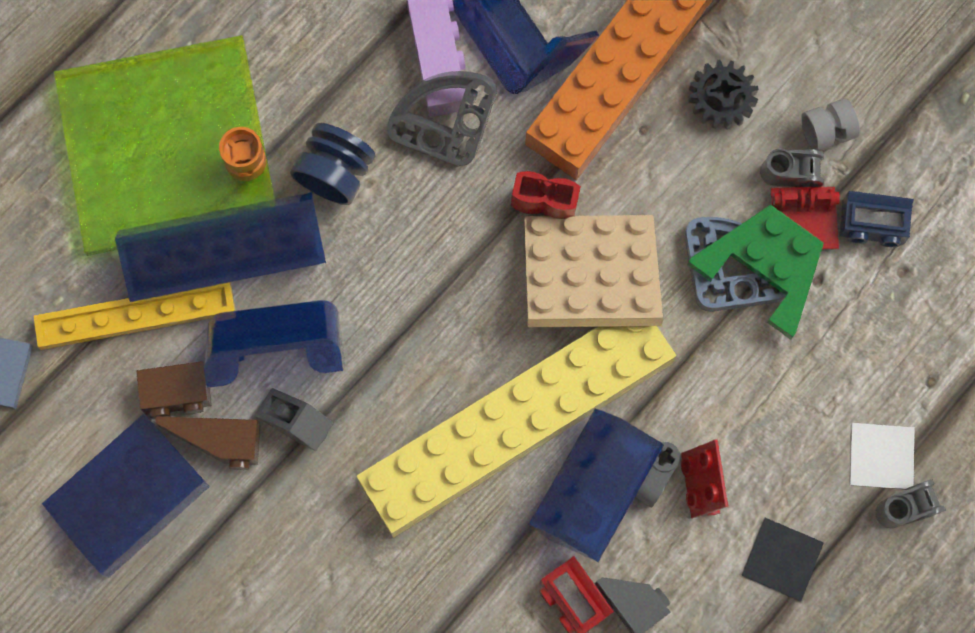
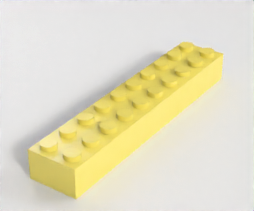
M599 326L361 472L356 477L394 538L672 365L677 355L657 326Z

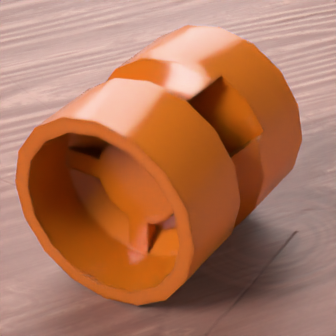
M235 127L228 130L222 136L219 143V152L227 172L239 181H250L259 177L266 167L267 158L261 140L255 131L247 127Z

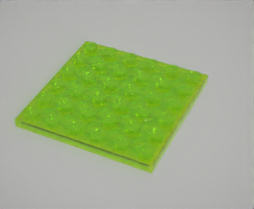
M243 35L54 71L83 248L86 256L279 218L268 159H266V167L259 177L250 181H239L227 172L219 152L220 140L228 130L235 127H247L254 130L259 136L267 158Z

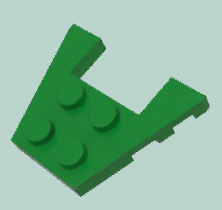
M769 205L691 257L687 265L710 282L730 256L786 295L767 323L791 340L797 332L824 242L775 207Z

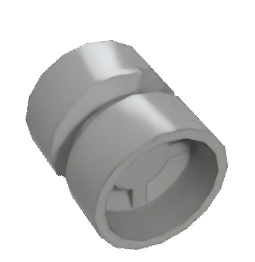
M844 98L829 103L826 106V110L822 107H817L803 112L801 115L804 136L808 145L813 150L820 151L832 147L835 140L838 143H844L856 139L860 135L857 114L848 99Z

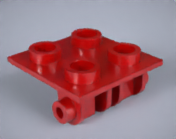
M835 187L770 188L771 205L824 242L822 250L839 249L836 205L840 203V194L835 192Z
M714 439L681 453V471L685 476L687 489L686 503L690 509L691 518L705 514L707 516L721 514L720 509L729 507L718 439Z

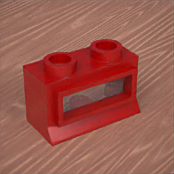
M575 556L546 575L539 582L542 585V588L538 590L549 607L555 604L562 616L558 619L567 633H587L614 613Z

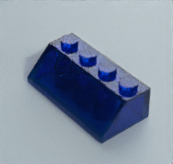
M595 408L529 524L548 540L599 562L664 444L622 418Z

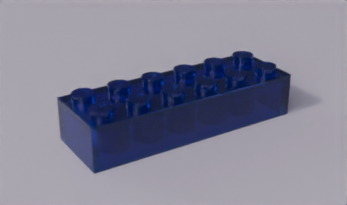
M312 192L118 230L115 236L130 302L326 263Z

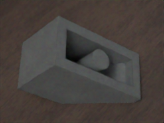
M274 388L270 390L254 415L294 441L315 451L326 439L328 431L334 423L307 402Z
M604 577L595 583V586L630 633H644L671 613L667 608L670 605V601L660 588L654 590L650 584Z

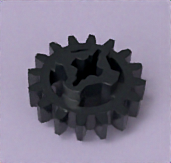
M717 60L715 68L706 63L703 68L704 73L700 71L695 73L694 80L696 82H691L689 91L693 93L690 94L688 102L696 103L692 112L694 115L703 114L701 120L703 124L710 119L713 121L714 129L718 127L719 123H724V127L728 130L731 127L732 121L740 126L744 121L743 116L751 117L753 113L751 107H756L758 98L754 97V95L757 94L759 88L754 85L750 86L754 80V75L745 76L744 71L746 67L744 65L737 70L734 68V61L730 60L728 66H723L722 61ZM714 78L713 85L706 86V89H703L704 85ZM744 100L743 104L733 111L734 104Z

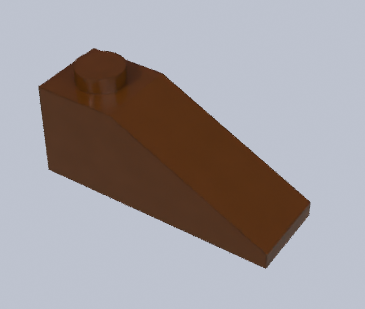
M156 416L155 423L162 430L224 464H229L230 469L248 470L249 465H258L260 424L257 420Z

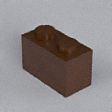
M203 361L136 370L140 410L145 415H150L151 419H156V416L170 417V412L182 410L184 414H197L204 411L203 407L212 406L208 368Z

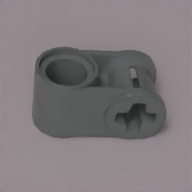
M775 149L770 152L761 165V178L765 183L772 186L822 187L824 179L820 177V161L824 159V153L813 149ZM776 162L782 165L784 172L779 173L773 170L771 163Z
M670 442L656 444L642 464L637 467L623 490L652 508L666 488L669 478L680 462L678 448ZM667 451L669 453L668 460L671 464L665 463L661 466L658 464L659 457L656 453L661 454Z
M930 479L905 489V491L894 494L880 502L876 507L878 522L882 526L892 529L946 511L945 506L940 505L932 487L935 484L934 480ZM890 503L899 507L901 511L900 519H895L890 515Z

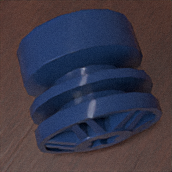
M317 123L311 131L313 137H309L305 142L306 147L312 153L302 152L299 154L290 171L291 177L307 190L326 200L341 205H350L361 186L360 181L354 175L364 176L367 174V165L372 164L376 157L375 152L368 144L350 132L327 123Z

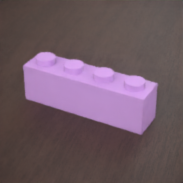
M406 0L422 81L440 73L466 69L463 51H457L455 41L460 40L457 21L451 22L449 15L450 11H454L453 1ZM448 88L426 95L425 99L429 117L458 112L465 89Z

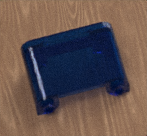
M317 300L216 314L207 325L204 370L206 387H219L232 383L239 373V362L245 360L246 355L306 348L308 363L315 371L319 373L343 371L345 355L337 307L327 300Z

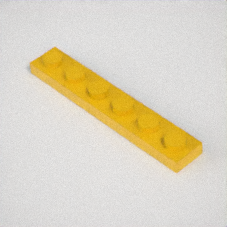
M230 280L34 315L38 348L44 350L236 314L231 282Z

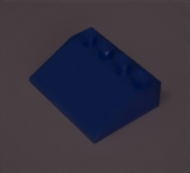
M142 414L46 499L42 505L101 575L109 578L210 486L146 415Z

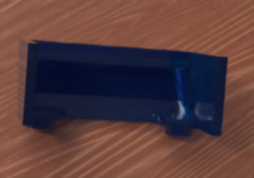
M452 0L454 13L504 88L511 94L526 92L569 67L600 36L597 31H591L569 37L558 36L547 42L519 0Z

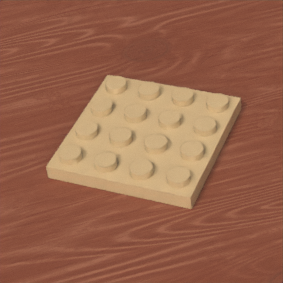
M654 215L574 216L567 219H558L551 216H524L528 327L662 326L663 312Z

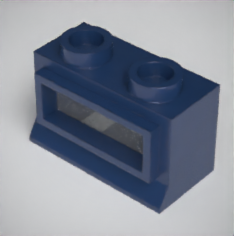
M848 191L842 201L839 237L848 238V241L852 243H867L868 240L881 242L882 246L890 248L904 245L910 238L914 199Z

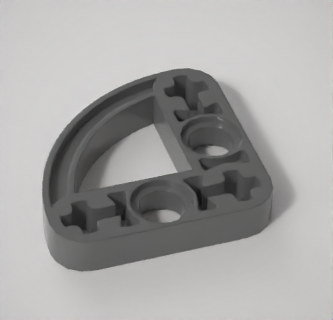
M450 71L433 75L415 85L398 102L387 123L388 135L399 144L458 166L468 165L478 152L496 98V84L488 76L474 72ZM479 85L485 86L484 92L489 95H485L481 99L479 106L473 105L478 96V91L474 89H477ZM448 88L465 89L453 129L409 112L417 101L430 93ZM467 113L475 114L479 118L480 126L475 129L467 127L463 121L464 115ZM401 121L406 122L405 127L409 129L404 134L399 132L400 127L396 125ZM420 126L422 129L419 131L417 139H414L413 137L416 135L414 131ZM425 132H436L440 136V144L438 146L429 145L424 138ZM464 136L470 137L465 147L467 153L464 156L459 155V149L456 147L461 144Z

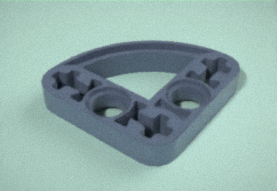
M699 217L693 219L685 231L688 260L703 250H698L700 246L698 236H692L696 227H701L702 232L708 233L703 239L705 249L717 241L716 234L724 236L742 223L720 217ZM690 267L697 305L707 312L777 303L786 297L780 291L778 294H775L773 289L763 290L761 292L762 297H758L759 288L767 287L770 284L755 273L724 278L721 268L710 282ZM740 283L747 284L752 290L751 297L748 299L738 298L735 295L734 287ZM728 285V298L730 302H726V295L718 296L714 303H710L709 298H703L708 288L712 289L714 294L723 293L725 290L724 286Z

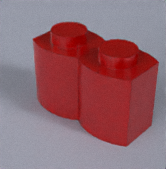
M518 172L512 191L511 206L517 211L526 214L543 213L546 216L567 219L575 216L581 186L569 179L553 178L548 180L545 176L536 172Z

